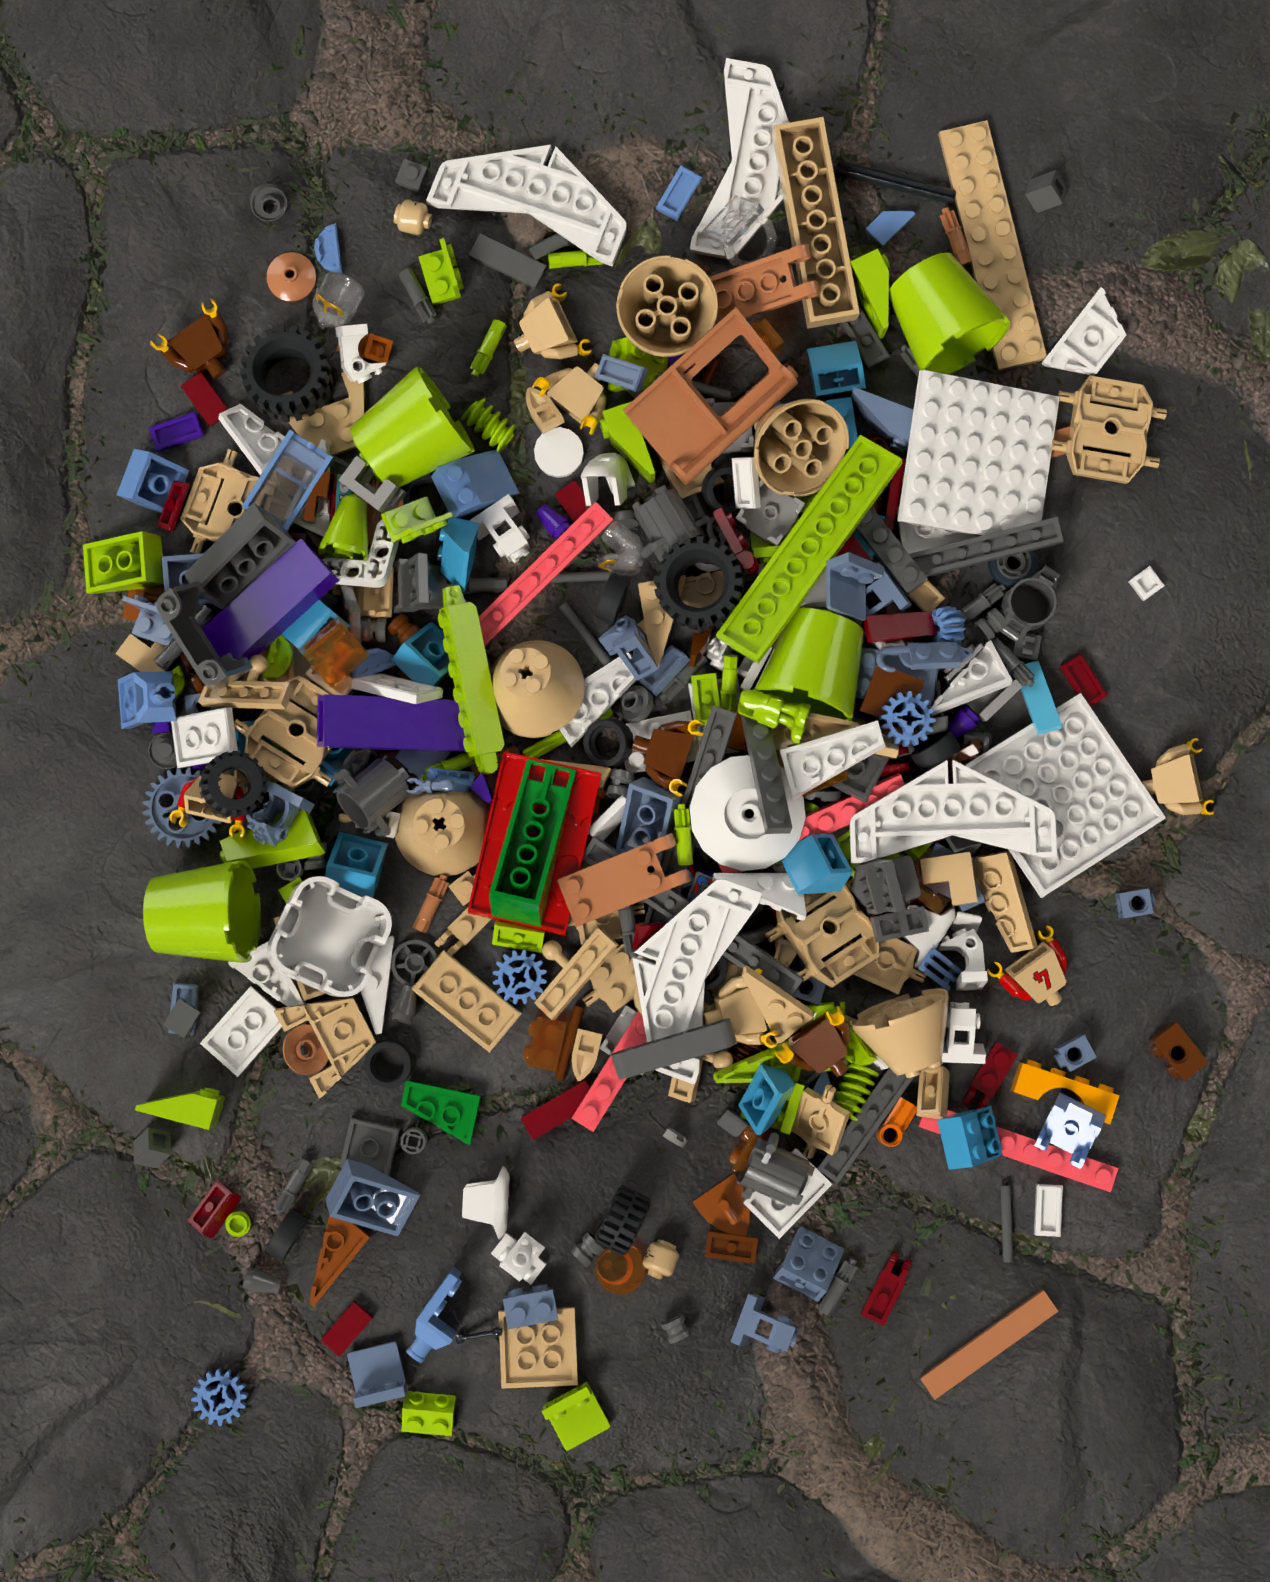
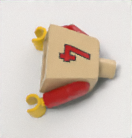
M227 770L221 774L218 784L223 795L230 799H239L245 795L244 789L239 787V782L235 781L234 770ZM201 775L183 786L177 802L178 810L172 811L169 817L173 824L181 816L179 825L185 827L188 824V817L184 814L185 812L230 824L232 820H235V824L229 829L232 839H234V832L237 830H242V841L246 838V831L242 826L243 821L246 820V815L235 818L232 816L223 817L222 814L212 812L213 809L205 805L206 801L200 795L201 787H199V781H201Z
M1046 926L1049 937H1044L1040 930H1038L1037 938L1042 943L1005 969L1006 974L1002 972V966L998 962L994 963L1000 968L999 973L992 974L989 969H987V972L991 977H997L999 983L1012 996L1026 1001L1033 999L1037 1003H1041L1046 999L1050 1006H1054L1062 1000L1058 990L1066 985L1064 975L1067 972V956L1058 941L1052 938L1054 933L1052 927Z

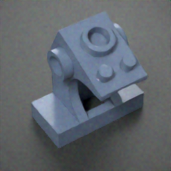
M885 567L884 576L878 578V580L866 588V597L874 591L882 601L871 610L866 606V616L877 615L878 612L893 602L896 603L900 610H905L912 605ZM848 617L851 621L857 623L859 626L863 625L862 621H858L856 619Z
M625 615L618 619L615 625L598 638L610 656L616 653L619 655L636 680L659 669L657 662L651 655L647 637L636 621ZM633 651V656L630 659L626 653Z
M267 780L268 782H266L265 787H267L270 797L267 808L262 814L257 813L254 817L247 814L246 818L249 822L248 828L253 830V837L262 844L268 843L275 847L288 836L289 828L298 811L302 809L310 813L315 804ZM279 810L284 811L280 820L274 824L273 821Z
M748 1294L730 1342L738 1346H747L750 1337L767 1344L766 1349L778 1354L781 1353V1350L787 1352L789 1346L793 1347L798 1336V1328L795 1327L793 1319L782 1314H778L777 1318L766 1314L761 1310L765 1297L758 1294ZM761 1319L773 1324L769 1337L757 1332Z

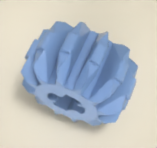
M943 606L933 610L932 618L937 635L932 638L931 642L956 641L957 645L960 646L961 640L965 639L964 630L966 629L964 627L965 619L962 618L961 611L951 606Z

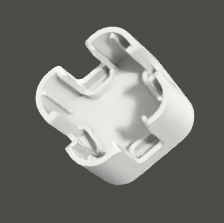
M311 877L298 884L292 890L267 945L268 960L271 966L279 973L330 996L348 997L355 995L368 983L372 974V970H369L378 948L384 945L388 939L392 927L391 915L388 909L376 899L366 895L361 897L338 887L340 883L327 877Z

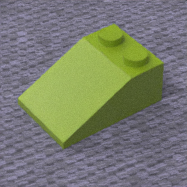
M876 249L851 261L850 264L856 295L881 340L888 329V268H890V264L885 254L881 255L879 250Z
M631 402L602 411L603 419L599 421L604 439L609 438L611 445L649 483L655 482V470L643 435L623 412V409Z
M141 531L83 545L87 594L146 589L164 585L161 535Z
M205 1087V1089L141 1103L136 1105L135 1111L210 1130L218 1126L225 1096L219 1095V1090Z

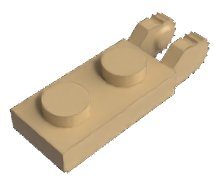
M467 908L447 927L448 930L435 944L438 947L442 946L454 934L459 941L447 951V953L453 956L463 945L466 946L492 919L468 914Z

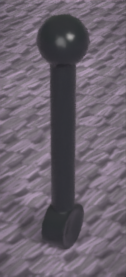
M495 1327L493 1330L464 1335L459 1333L455 1335L454 1341L457 1344H461L469 1339L492 1335L500 1337L503 1330L500 1327Z

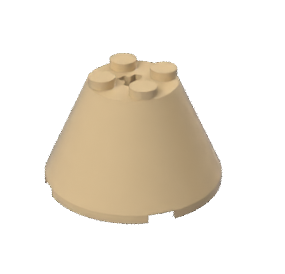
M657 256L641 262L627 274L620 286L616 309L621 329L636 347L655 356L672 357L685 354L714 327L717 318L718 301L713 283L699 266L687 259Z
M802 399L779 404L772 407L754 424L756 430L754 448L756 470L761 480L771 490L780 495L802 497L821 490L842 461L846 449L849 448V433L843 417L832 406L820 400Z
M539 640L517 644L501 654L490 669L500 725L515 735L527 738L551 735L552 732L557 731L563 726L566 727L575 718L583 703L585 681L582 670L576 659L566 649L557 644Z
M416 784V785H415L414 787H412L411 789L414 790V789H415L416 787H418L419 785ZM471 789L466 792L435 791L434 793H427L425 791L420 794L410 793L398 805L396 813L401 815L395 836L397 846L404 858L412 866L424 873L440 876L441 874L452 876L463 873L479 862L491 808L485 800ZM445 819L444 825H446V828L444 830H437L438 821Z
M946 989L922 990L923 995L910 998L908 993L881 1002L857 1014L858 1020L854 1022V1019L850 1021L851 1027L896 1075L905 1074L906 1078L915 1077L921 1073V1069L926 1067L936 1068L943 1064L942 1056L949 994Z

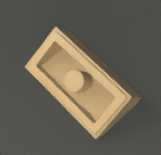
M944 1066L921 1069L916 1115L934 1119L946 1117L950 1078L949 1070Z

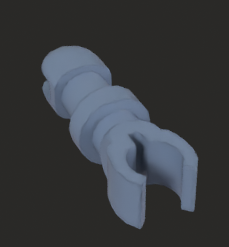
M409 778L407 779L408 782H415L419 786L414 790L407 789L406 791L411 794H420L425 791L427 793H434L435 791L452 792L455 789V783L450 779L435 781L434 778H428L426 781Z

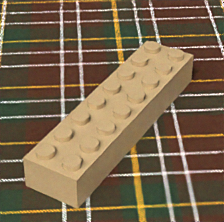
M819 117L774 125L772 139L792 247L808 244L811 254L810 259L795 263L799 285L810 281H818L821 293L814 298L802 300L807 329L854 321L860 313L824 118Z

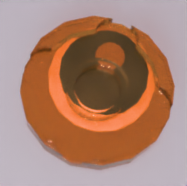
M633 1246L623 1257L605 1248V1251L599 1255L596 1261L595 1273L598 1282L605 1290L614 1294L624 1295L633 1292L641 1285L645 1277L643 1256Z

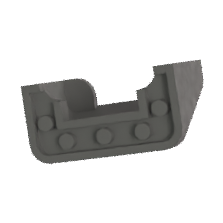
M197 581L170 588L158 598L157 610L203 684L208 689L216 691L228 686L250 671L253 666L247 657L234 659L231 653H228L220 658L195 619L194 615L203 610L201 605H199V598L206 591L201 583Z

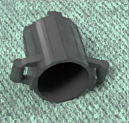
M663 485L655 489L656 493L644 500V504L640 505L637 501L632 506L635 511L634 515L651 542L641 550L643 558H648L655 553L661 562L663 560L661 556L665 551L670 554L673 551L671 546L676 542L681 546L684 544L683 539L690 537L692 541H697V536L706 537L703 530L707 527L710 517L703 516L700 520L695 521L678 491L672 485L668 488Z
M1045 565L1042 570L1038 571L1031 578L1020 580L1004 594L1000 605L1001 614L1005 618L1004 628L1001 631L1003 634L1016 642L1020 636H1023L1026 632L1037 630L1053 617L1057 605L1055 590L1060 574Z
M386 755L377 758L354 778L349 775L346 769L337 770L333 773V778L340 785L333 792L334 794L336 793L338 803L343 811L356 825L364 829V833H370L374 830L375 834L379 837L387 836L391 833V829L387 826L383 817L410 794L406 791L409 788L405 781L409 775L403 767L397 770L385 760L387 758Z
M771 1133L768 1142L757 1138L743 1172L740 1171L736 1183L744 1186L741 1194L744 1199H750L754 1190L788 1206L792 1204L799 1205L803 1199L801 1194L808 1181V1175L812 1177L815 1167L809 1165V1160L777 1147L780 1136L777 1133Z

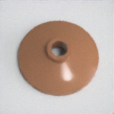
M294 252L284 253L276 257L269 265L267 283L271 292L277 298L287 302L300 301L306 298L314 289L316 271L311 261L302 254ZM293 271L295 274L293 278H287L286 273Z
M304 1024L293 1028L284 1039L283 1056L289 1068L301 1075H312L324 1068L329 1058L311 1025ZM301 1046L305 1049L304 1055L300 1052Z

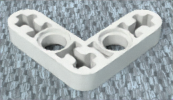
M383 520L376 526L367 561L341 558L323 559L330 569L331 567L334 568L332 572L340 580L336 584L379 588L388 582L399 540L392 543L389 533L386 536L384 531H387ZM380 549H389L386 556L377 557V552ZM350 569H359V573L355 577H347Z

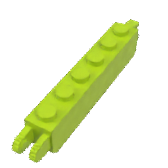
M460 585L450 586L442 589L443 608L439 609L438 622L444 632L443 647L449 656L448 671L454 681L453 696L459 705L460 713L458 714V720L464 730V749L468 752L469 758L475 757L478 772L487 775L497 770L496 752L501 751L505 744L477 607L471 602H465Z

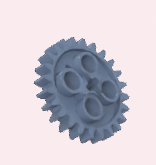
M190 767L187 768L185 774H183L180 768H177L176 775L167 770L168 778L164 779L159 775L160 784L151 783L155 790L153 792H145L150 797V801H143V804L149 807V810H145L142 813L144 816H150V819L145 824L147 826L154 825L150 832L152 834L160 832L157 839L161 842L167 838L166 845L169 847L174 841H176L178 849H181L183 843L186 844L188 849H191L193 841L198 846H201L200 838L204 837L210 841L208 833H218L214 825L223 824L222 821L209 818L197 821L194 815L185 813L188 817V824L175 831L171 829L172 822L170 818H163L164 814L178 810L177 802L183 786L199 777L202 773L200 770L192 775ZM166 796H173L174 802L172 806L162 807V799Z

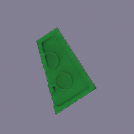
M406 1080L401 1106L470 1146L481 1095Z

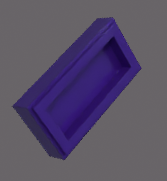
M196 411L148 427L157 452L205 436Z

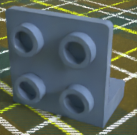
M850 552L826 561L827 608L858 621L865 620V584L872 583L875 579L884 576V566Z
M133 595V598L123 596L122 601L140 610L131 634L167 646L174 636L157 610V602H148L147 599L138 595Z
M800 1226L783 1263L776 1270L773 1279L818 1302L830 1286L844 1249Z
M396 1341L347 1354L356 1391L353 1398L355 1408L406 1396L408 1388Z

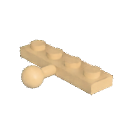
M254 655L249 659L253 668L250 670L246 681H233L228 686L216 691L204 686L198 702L203 707L286 709L294 687L290 682L257 681L259 675L267 670L268 662L264 656Z
M597 928L572 959L569 960L562 953V947L557 941H547L542 947L543 956L548 960H555L563 969L534 1003L551 1020H555L616 949L618 944L602 928Z
M704 1002L703 1013L714 1011L715 1005ZM719 1051L702 1055L700 1072L695 1085L672 1077L668 1096L688 1103L695 1102L703 1060L713 1063L717 1070H721L733 1064L731 1054L727 1051Z

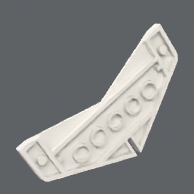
M726 58L724 81L732 161L692 237L690 252L723 259H733L784 200L772 131L774 125L789 123L771 69L762 64Z
M551 145L447 160L439 167L426 199L427 205L436 208L530 214L599 262L612 267L627 230L626 221L557 147L554 149L548 167L545 166L552 149Z
M946 760L851 818V864L866 863L952 835L1041 858H1056V818L1050 808L952 760L953 784H948V761Z
M717 879L634 952L657 961L654 964L634 956L632 957L647 1042L702 1026L705 979L756 909L763 892L727 879ZM701 1056L655 1070L695 1085L700 1072Z

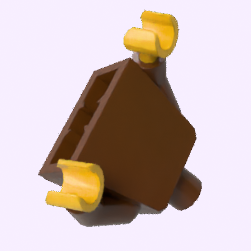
M210 298L214 305L212 309H206L203 302L201 304L205 315L168 341L161 334H157L162 339L161 345L156 346L152 341H150V344L156 350H161V354L172 366L186 372L196 371L197 373H203L208 370L212 377L217 379L226 372L220 360L227 356L225 349L229 345L228 327L221 314L216 312V301Z
M699 720L673 721L662 724L658 729L653 730L651 739L636 735L632 750L646 754L643 765L646 766V773L654 783L671 791L678 797H682V794L677 791L678 787L681 785L687 787V784L680 779L694 735L701 737L704 734L697 731V727L700 724L705 725V722Z
M840 1006L836 1007L838 1011L835 1014H829L828 1011L789 1038L791 1049L786 1043H783L782 1046L785 1050L781 1053L774 1052L780 1062L790 1063L807 1071L815 1070L819 1074L828 1068L832 1070L836 1077L844 1074L848 1070V1066L842 1058L848 1054L847 1046L850 1043V1030Z

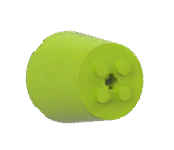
M940 253L931 256L910 267L889 289V300L919 371L928 370L951 375L975 362L974 356L986 348L987 351H990L1002 340L1010 328V321L951 253Z
M418 366L410 371L350 427L353 441L361 452L359 455L366 463V466H371L374 475L380 483L388 479L398 488L435 471L442 465L463 458L475 451L460 420L454 422L447 411L451 406L426 372Z
M798 608L783 629L755 690L761 691L764 694L768 693L784 697L785 702L812 705L811 713L851 721L854 711L864 630L857 623L832 611Z
M234 861L153 877L147 885L143 903L144 929L151 949L156 953L238 963L249 962L252 959L250 953L251 951H256L259 942L261 904L259 893H254L253 883L256 882V877L248 862Z

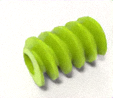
M483 398L478 402H474L463 414L461 420L468 418L467 425L469 427L476 425L474 432L478 434L483 431L482 439L487 440L491 438L489 445L493 447L498 444L497 452H501L514 437L513 432L516 426L512 425L507 428L508 419L505 418L499 421L501 412L498 411L492 415L493 405L484 408L486 399Z
M849 1064V1073L843 1075L845 1082L839 1084L841 1091L835 1093L837 1100H833V1102L850 1112L848 1119L858 1121L853 1113H862V1109L857 1105L858 1103L866 1104L867 1101L861 1096L862 1094H871L866 1085L874 1086L875 1083L870 1079V1076L878 1077L879 1074L866 1066Z

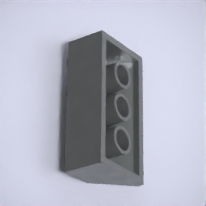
M253 503L184 575L189 583L199 581L206 591L201 596L223 610L287 552L296 541L270 514Z

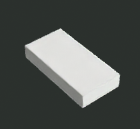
M754 457L732 458L736 509L760 508L759 479Z
M620 796L591 825L589 834L592 837L597 836L603 841L621 823L626 802L624 796Z
M1036 1184L1034 1235L1061 1237L1062 1185Z

